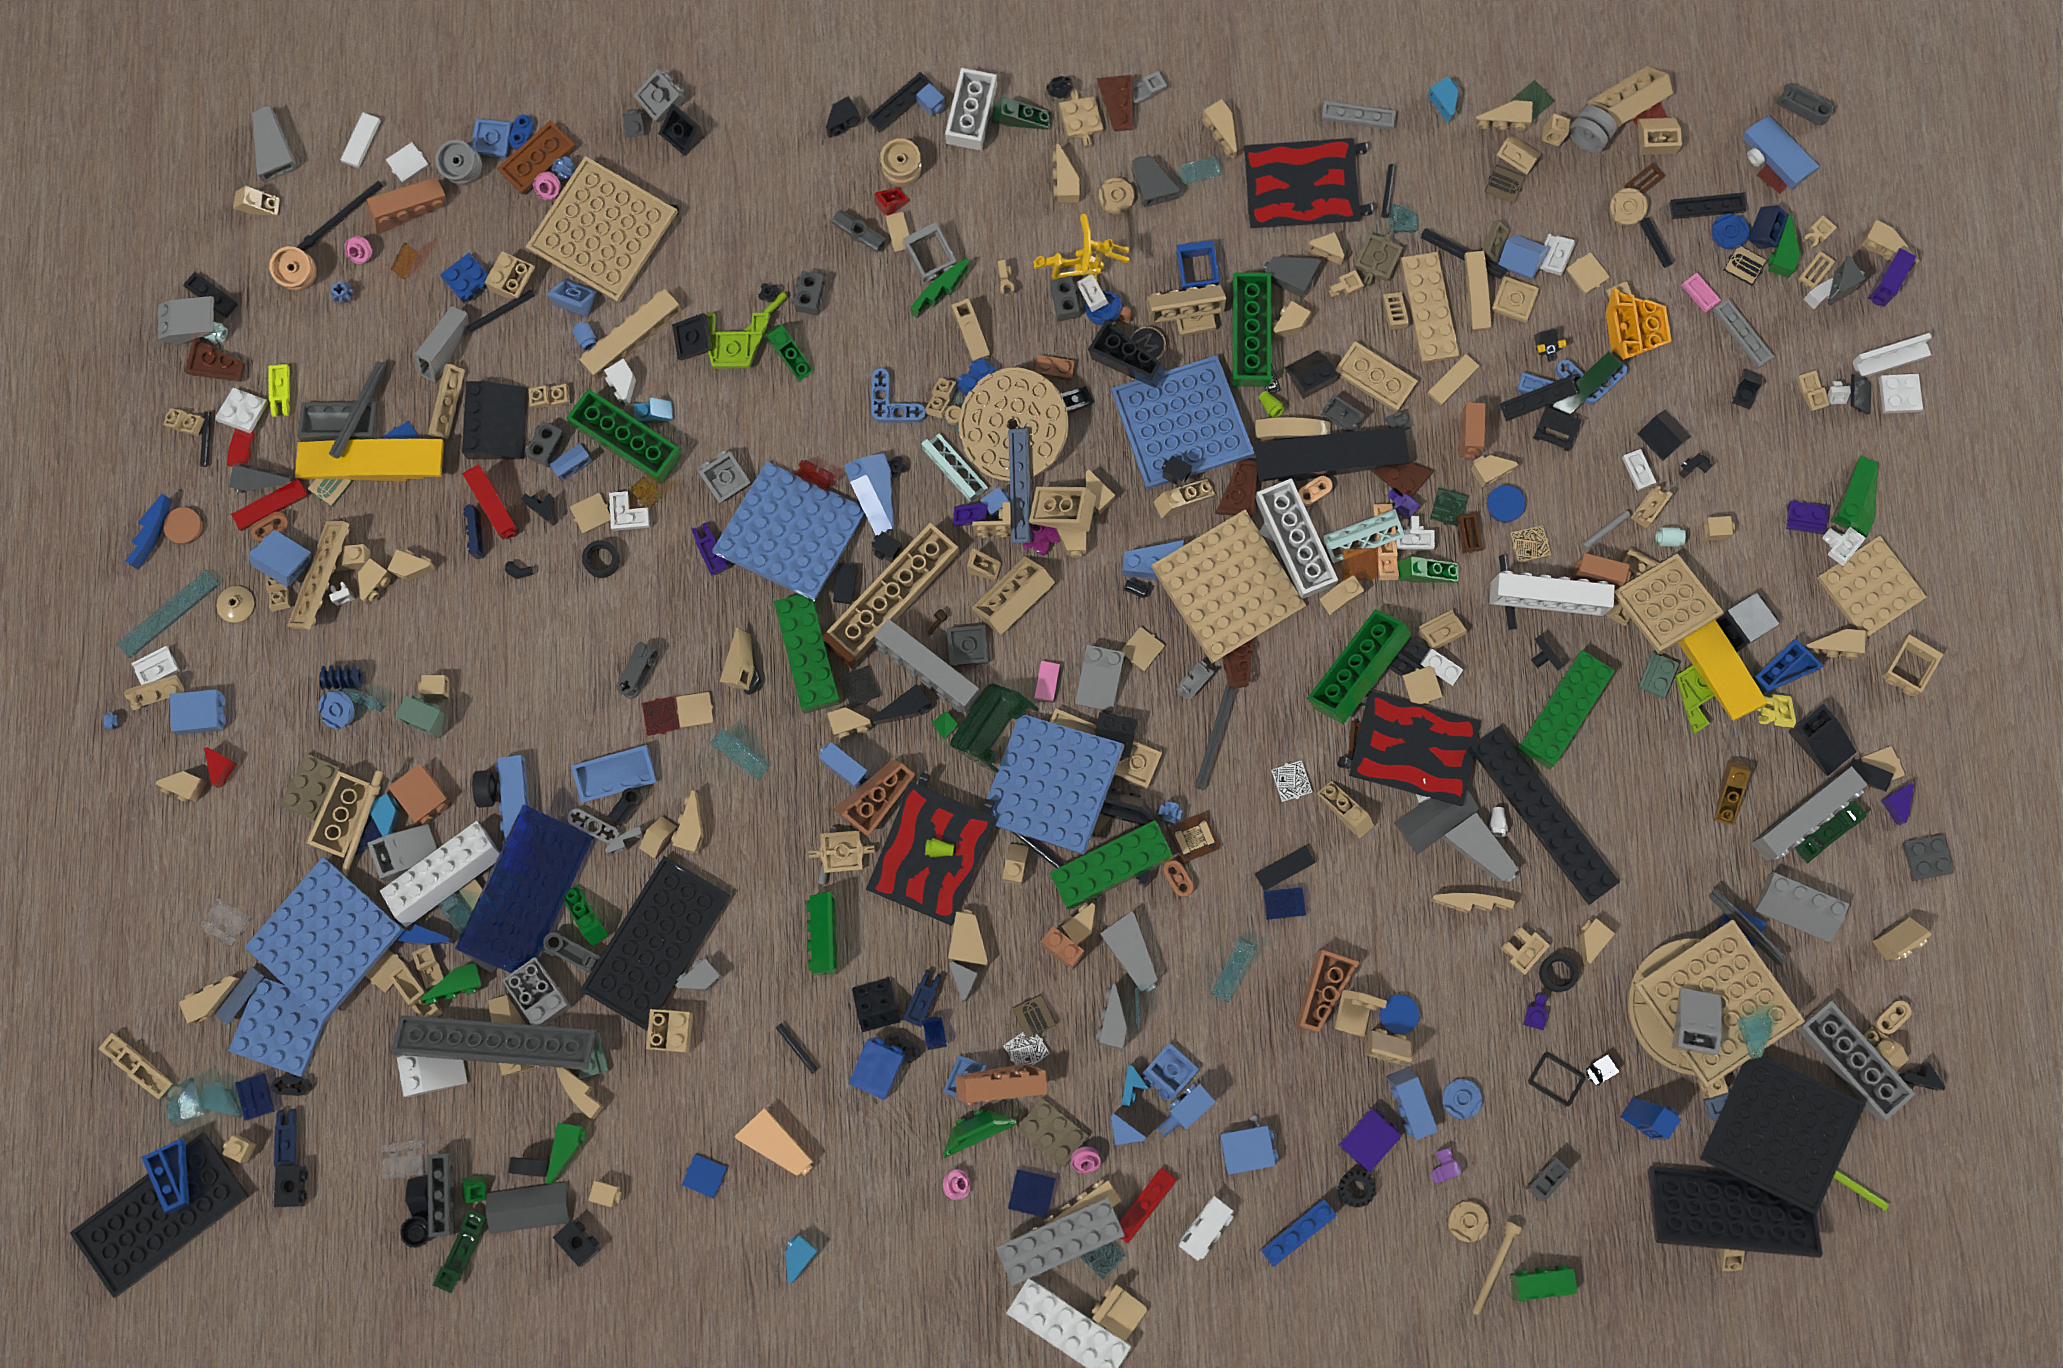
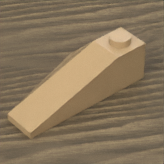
M508 995L488 1000L491 1022L526 1025ZM499 1063L502 1076L506 1077L542 1067Z

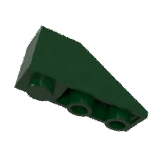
M1002 97L993 105L992 122L1009 127L1049 130L1052 112Z

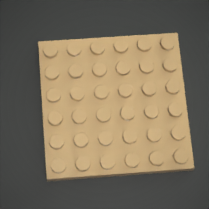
M585 156L526 245V248L619 303L678 211Z
M1243 510L1151 565L1154 573L1211 663H1214L1306 606L1246 510Z
M1730 920L1633 985L1672 1042L1680 988L1721 995V1042L1719 1055L1711 1056L1679 1050L1704 1088L1709 1087L1805 1022L1734 920Z

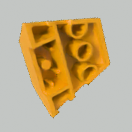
M1616 288L1612 289L1605 315L1610 346L1618 356L1624 360L1672 342L1666 306L1647 299L1643 301L1635 298L1633 294L1621 293Z

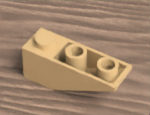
M1221 99L1203 111L1202 121L1207 128L1212 130L1214 139L1217 142L1220 141L1225 154L1235 160L1237 148L1233 116L1230 109Z
M1509 102L1477 116L1473 126H1478L1481 129L1496 127L1499 130L1513 128L1517 131L1529 129L1532 123V102Z
M1056 144V151H1053V162H1057V168H1053V179H1057V185H1054V196H1057L1058 203H1079V177L1060 145Z
M1875 220L1870 226L1861 243V246L1865 247L1868 251L1876 252L1886 260H1889L1899 248L1913 254L1894 228L1878 220ZM1917 257L1914 263L1912 264L1910 270H1912L1918 264L1919 260L1917 259Z
M969 298L951 305L952 314L972 361L989 356L988 347Z
M1208 479L1184 485L1182 488L1178 487L1165 491L1153 503L1161 518H1165L1188 509L1216 494Z
M736 628L720 682L732 688L749 690L754 673L751 634Z
M1844 629L1807 644L1804 647L1813 656L1826 654L1827 657L1832 658L1846 656V659H1858V657L1865 653L1866 631Z
M1330 781L1317 793L1345 826L1359 839L1374 827L1370 815L1334 782Z
M692 790L691 794L686 796L684 802L686 808L684 813L681 812L678 823L680 825L678 831H674L671 841L675 848L698 855L704 834L698 794Z
M228 976L223 978L221 983L217 985L211 984L204 987L203 991L198 994L191 993L184 997L185 1000L180 1001L179 1004L187 1024L196 1025L213 1017L241 978Z

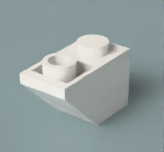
M624 359L604 371L607 375L605 380L610 387L614 386L617 390L614 392L619 402L623 401L627 406L630 404L636 379Z

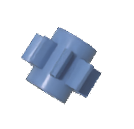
M565 156L560 159L557 158L552 166V171L562 181L564 178H571L575 171V166L571 163L572 160Z
M340 280L339 283L332 284L333 287L329 293L333 296L332 299L335 303L340 301L344 305L345 302L352 301L351 295L355 293L350 289L351 285L349 283L344 285Z
M1165 802L1164 806L1160 805L1158 816H1162L1161 821L1168 824H1175L1176 820L1180 821L1182 810H1179L1180 805L1173 802Z

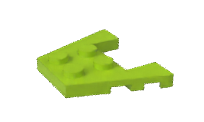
M752 313L751 331L715 332L716 315L706 314L713 350L708 351L712 367L714 369L751 368L770 320V314Z
M1691 665L1676 675L1675 680L1691 730L1695 734L1710 724L1699 709V706L1715 695L1695 667Z

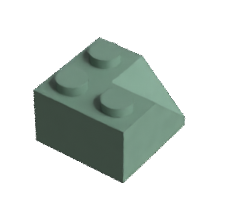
M414 695L412 698L405 696L395 717L405 724L437 738H440L442 735L445 714L440 711L441 707L433 703L428 704L423 699Z

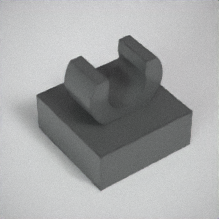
M1403 410L1387 416L1385 419L1389 428L1404 427L1405 430L1411 428Z

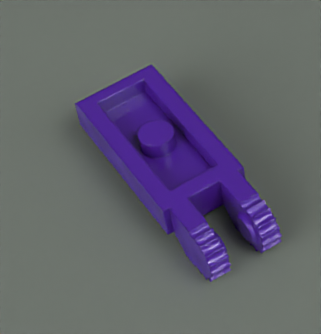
M703 523L702 528L707 534L706 537L700 539L698 530L696 528L691 530L711 576H714L729 569L724 558L713 554L712 550L717 542L707 524Z

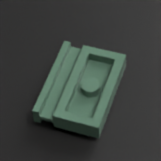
M1654 652L1651 653L1638 688L1664 699L1679 663L1664 656H1659Z
M598 1032L596 1033L588 1070L578 1069L580 1079L609 1071Z

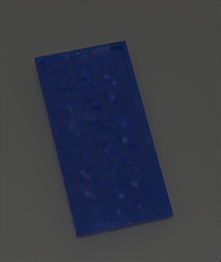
M523 804L455 949L509 973H513L534 957L537 959L544 945V938L549 934L566 894L592 842L593 836Z

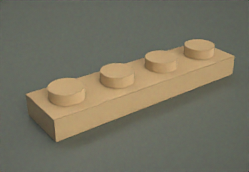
M445 364L428 435L444 441L448 440L465 372L464 369L451 364Z

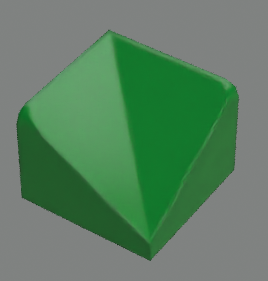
M947 711L943 712L932 722V726L943 739H946L959 728V725Z
M483 1176L462 1179V1196L466 1204L486 1200V1181Z

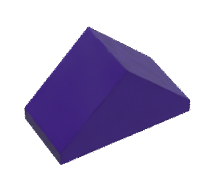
M1909 784L1881 800L1897 825L1907 823L1914 789L1913 784Z

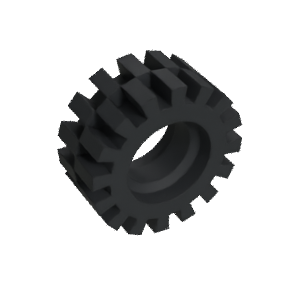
M1350 1171L1344 1174L1339 1181V1196L1349 1206L1358 1208L1367 1206L1374 1199L1376 1185H1374V1180L1369 1174L1363 1171ZM1354 1181H1360L1364 1185L1365 1190L1360 1197L1352 1196L1349 1191L1350 1184Z

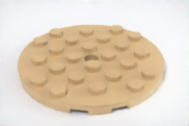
M1004 368L983 377L966 396L960 412L959 435L967 457L981 472L999 480L1010 481L1008 430H1010L1009 423L1011 420L1015 419L1018 426L1016 429L1027 428L1029 430L1030 479L1043 473L1055 462L1067 438L1068 413L1060 392L1047 378L1024 368Z

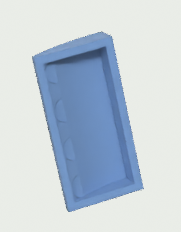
M1770 115L1754 124L1742 136V139L1751 149L1757 148L1762 153L1765 163L1791 190L1820 168Z
M648 745L571 766L581 803L623 792L628 788L634 789L657 782Z

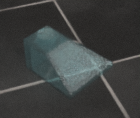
M189 1078L168 1089L166 1107L167 1116L172 1126L181 1127L203 1116L194 1078Z

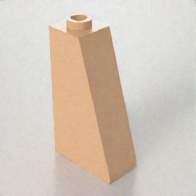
M763 1109L734 1136L737 1140L797 1176L801 1174L805 1176L813 1169L811 1165L814 1161L767 1109Z

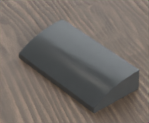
M302 402L297 433L298 438L301 442L336 440L355 403ZM376 403L367 404L349 440L376 439Z

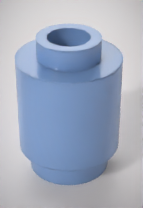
M584 322L577 323L572 330L576 341L584 351L591 350L596 346L597 339L590 325Z

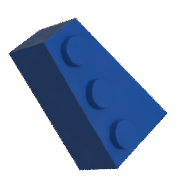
M1794 639L1763 667L1753 679L1761 693L1765 695L1810 675L1824 666L1797 639Z
M1634 1097L1620 1116L1653 1141L1669 1140L1682 1120L1677 1116L1678 1113L1670 1107L1665 1108Z
M178 1139L142 1156L141 1158L164 1212L170 1214L189 1205L185 1140Z

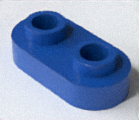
M519 115L514 121L509 137V143L514 150H518L531 137L534 123L528 115Z

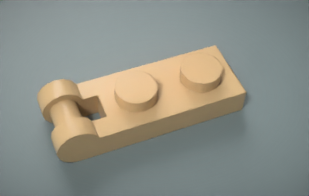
M172 675L127 689L124 695L126 699L130 700L132 710H137L144 705L170 698V694L184 693V688L178 676Z

